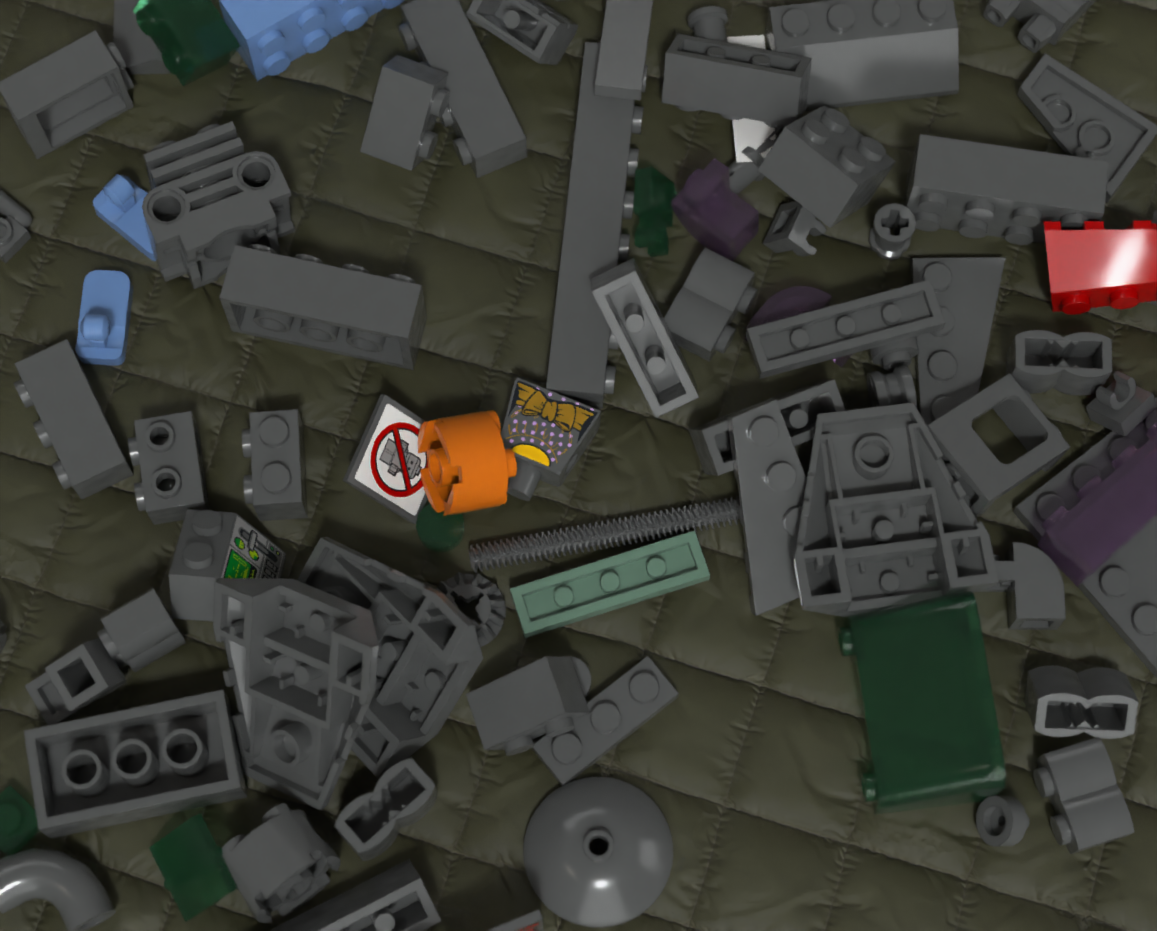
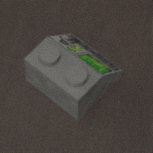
M187 509L169 571L172 618L213 622L215 581L221 578L282 579L286 563V553L237 513Z

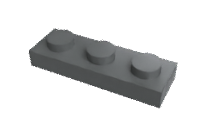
M647 656L587 703L590 713L574 720V729L553 737L545 735L534 744L532 750L558 783L564 786L677 699L679 693L649 656Z

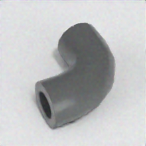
M32 848L0 859V912L2 914L26 901L43 899L56 907L68 931H86L99 925L116 913L105 887L89 866L63 851Z

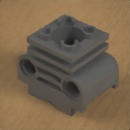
M233 121L223 125H208L200 129L194 136L178 142H163L154 147L151 152L143 154L151 191L145 196L142 209L152 252L165 282L185 274L188 275L194 289L217 281L227 272L234 245L249 248L251 244H260L272 248L277 254L281 255L278 238L295 232L290 214L289 197L292 196L290 188L278 163L272 156L260 151L244 153L243 143L240 137L237 138Z

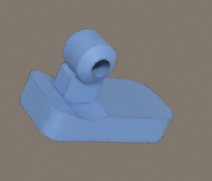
M116 174L94 198L95 212L98 217L152 261H156L152 252L142 209L144 198L148 193L139 188L129 177Z
M94 270L88 273L84 279L78 322V337L75 346V352L84 364L118 366L125 361L133 285L124 272Z

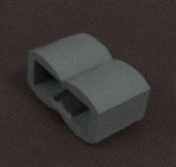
M704 248L664 318L677 345L709 362L716 351L724 354L736 332V328L730 326L738 312L747 314L757 295L758 289L752 287L755 272Z
M1045 330L1021 332L1015 335L1006 353V375L1010 373L1028 393H1042L1052 388L1059 392L1076 396L1096 393L1097 388L1103 387L1112 373V339L1093 332H1078L1065 337Z
M154 588L100 617L105 628L99 630L97 634L111 658L115 659L120 669L129 664L135 673L186 643Z
M1042 666L1028 671L1024 702L1035 731L1052 737H1069L1086 732L1089 735L1103 739H1117L1134 734L1139 702L1127 675L1112 668L1097 667L1085 669L1077 673L1061 666Z
M1096 737L1048 752L1036 759L1038 768L1033 770V777L1037 790L1043 798L1049 797L1055 816L1050 818L1054 837L1060 846L1066 845L1070 854L1127 837L1135 832L1128 806L1117 785L1112 763L1101 738Z
M412 758L400 761L381 776L374 792L356 798L344 808L336 821L335 827L340 836L362 861L373 859L385 852L393 844L400 832V828L416 823L431 810L438 797L436 785Z

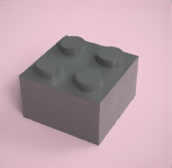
M824 105L785 126L758 171L831 228L869 203L896 161L886 154L882 144L873 138L864 137L850 126V122L844 114Z

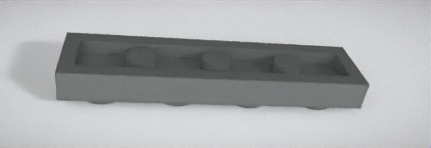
M929 279L751 327L746 331V338L759 378L761 379L943 329L946 322L933 285Z

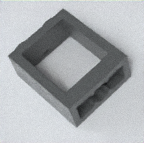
M96 30L0 81V93L17 127L37 159L134 107L128 90L133 88L134 85L125 70L126 64L115 44L111 42L105 45Z

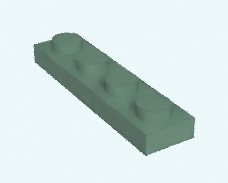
M694 530L510 588V594L524 637L528 638L710 579V572Z

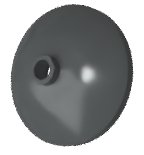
M588 777L561 786L542 801L528 824L524 838L523 857L530 885L540 901L550 911L560 918L579 926L607 928L635 919L655 903L670 876L673 861V843L664 815L648 795L635 786L618 779ZM596 838L605 840L609 847L607 852L603 855H594L589 850V844L592 840Z

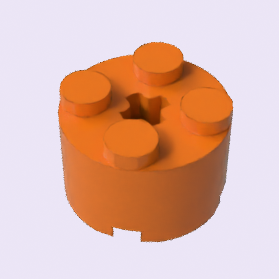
M479 411L438 418L422 423L418 435V453L427 452L428 467L420 470L421 480L428 501L437 513L444 512L443 516L497 507L507 502L508 478L516 476L517 463L512 449H505L500 434V420L496 411Z

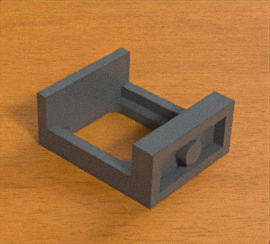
M1010 373L927 425L943 453L942 459L955 482L959 481L965 491V499L976 518L985 513L995 500L1043 469L1046 472L1051 469L1070 448L1060 430L1046 418L1032 401L1028 391L1020 386ZM991 409L998 414L1028 451L1010 464L1001 463L972 428L971 422Z

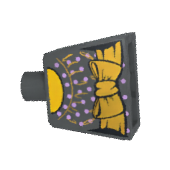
M517 377L513 385L501 432L505 449H512L517 463L516 476L508 478L507 493L518 499L530 501L539 480L560 487L600 428L601 411Z

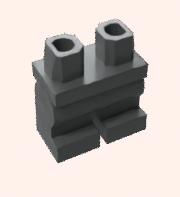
M989 0L983 15L985 19L997 27H1003L1012 16L1020 21L1024 26L1017 38L1023 46L1036 53L1047 43L1055 46L1063 34L1077 22L1096 0Z

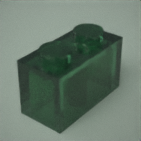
M139 0L133 9L138 26L144 34L151 37L161 52L165 67L170 73L177 76L183 87L227 65L241 46L211 0Z

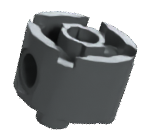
M286 803L279 804L270 809L261 820L262 825L254 829L247 836L241 834L232 838L220 851L221 856L225 860L222 866L224 876L237 886L250 912L258 922L262 923L272 922L270 913L275 910L284 917L309 902L331 881L325 873L329 867L336 872L340 867V857L330 845L318 836L307 813L299 809L291 810Z

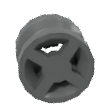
M907 365L895 367L892 373L882 374L879 371H874L867 374V389L871 407L913 402L917 408L915 386Z

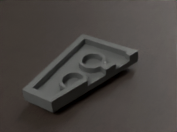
M1046 53L1020 86L1017 93L1018 97L1067 155L1109 161L1106 203L1110 201L1157 136L1156 124Z

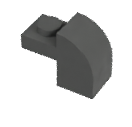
M1013 542L1005 553V561H1000V556L993 554L999 583L977 592H1006L1008 630H1057L1066 619L1065 594L1062 576L1051 558L1038 548L1020 542Z
M96 638L81 644L45 667L46 672L26 684L25 688L47 725H53L65 721L96 700L109 695L127 680L115 659L111 658L100 638Z

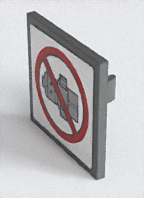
M381 394L343 481L408 522L417 524L428 500L420 473L421 469L428 467L427 452L418 453L419 430L425 420L387 395Z

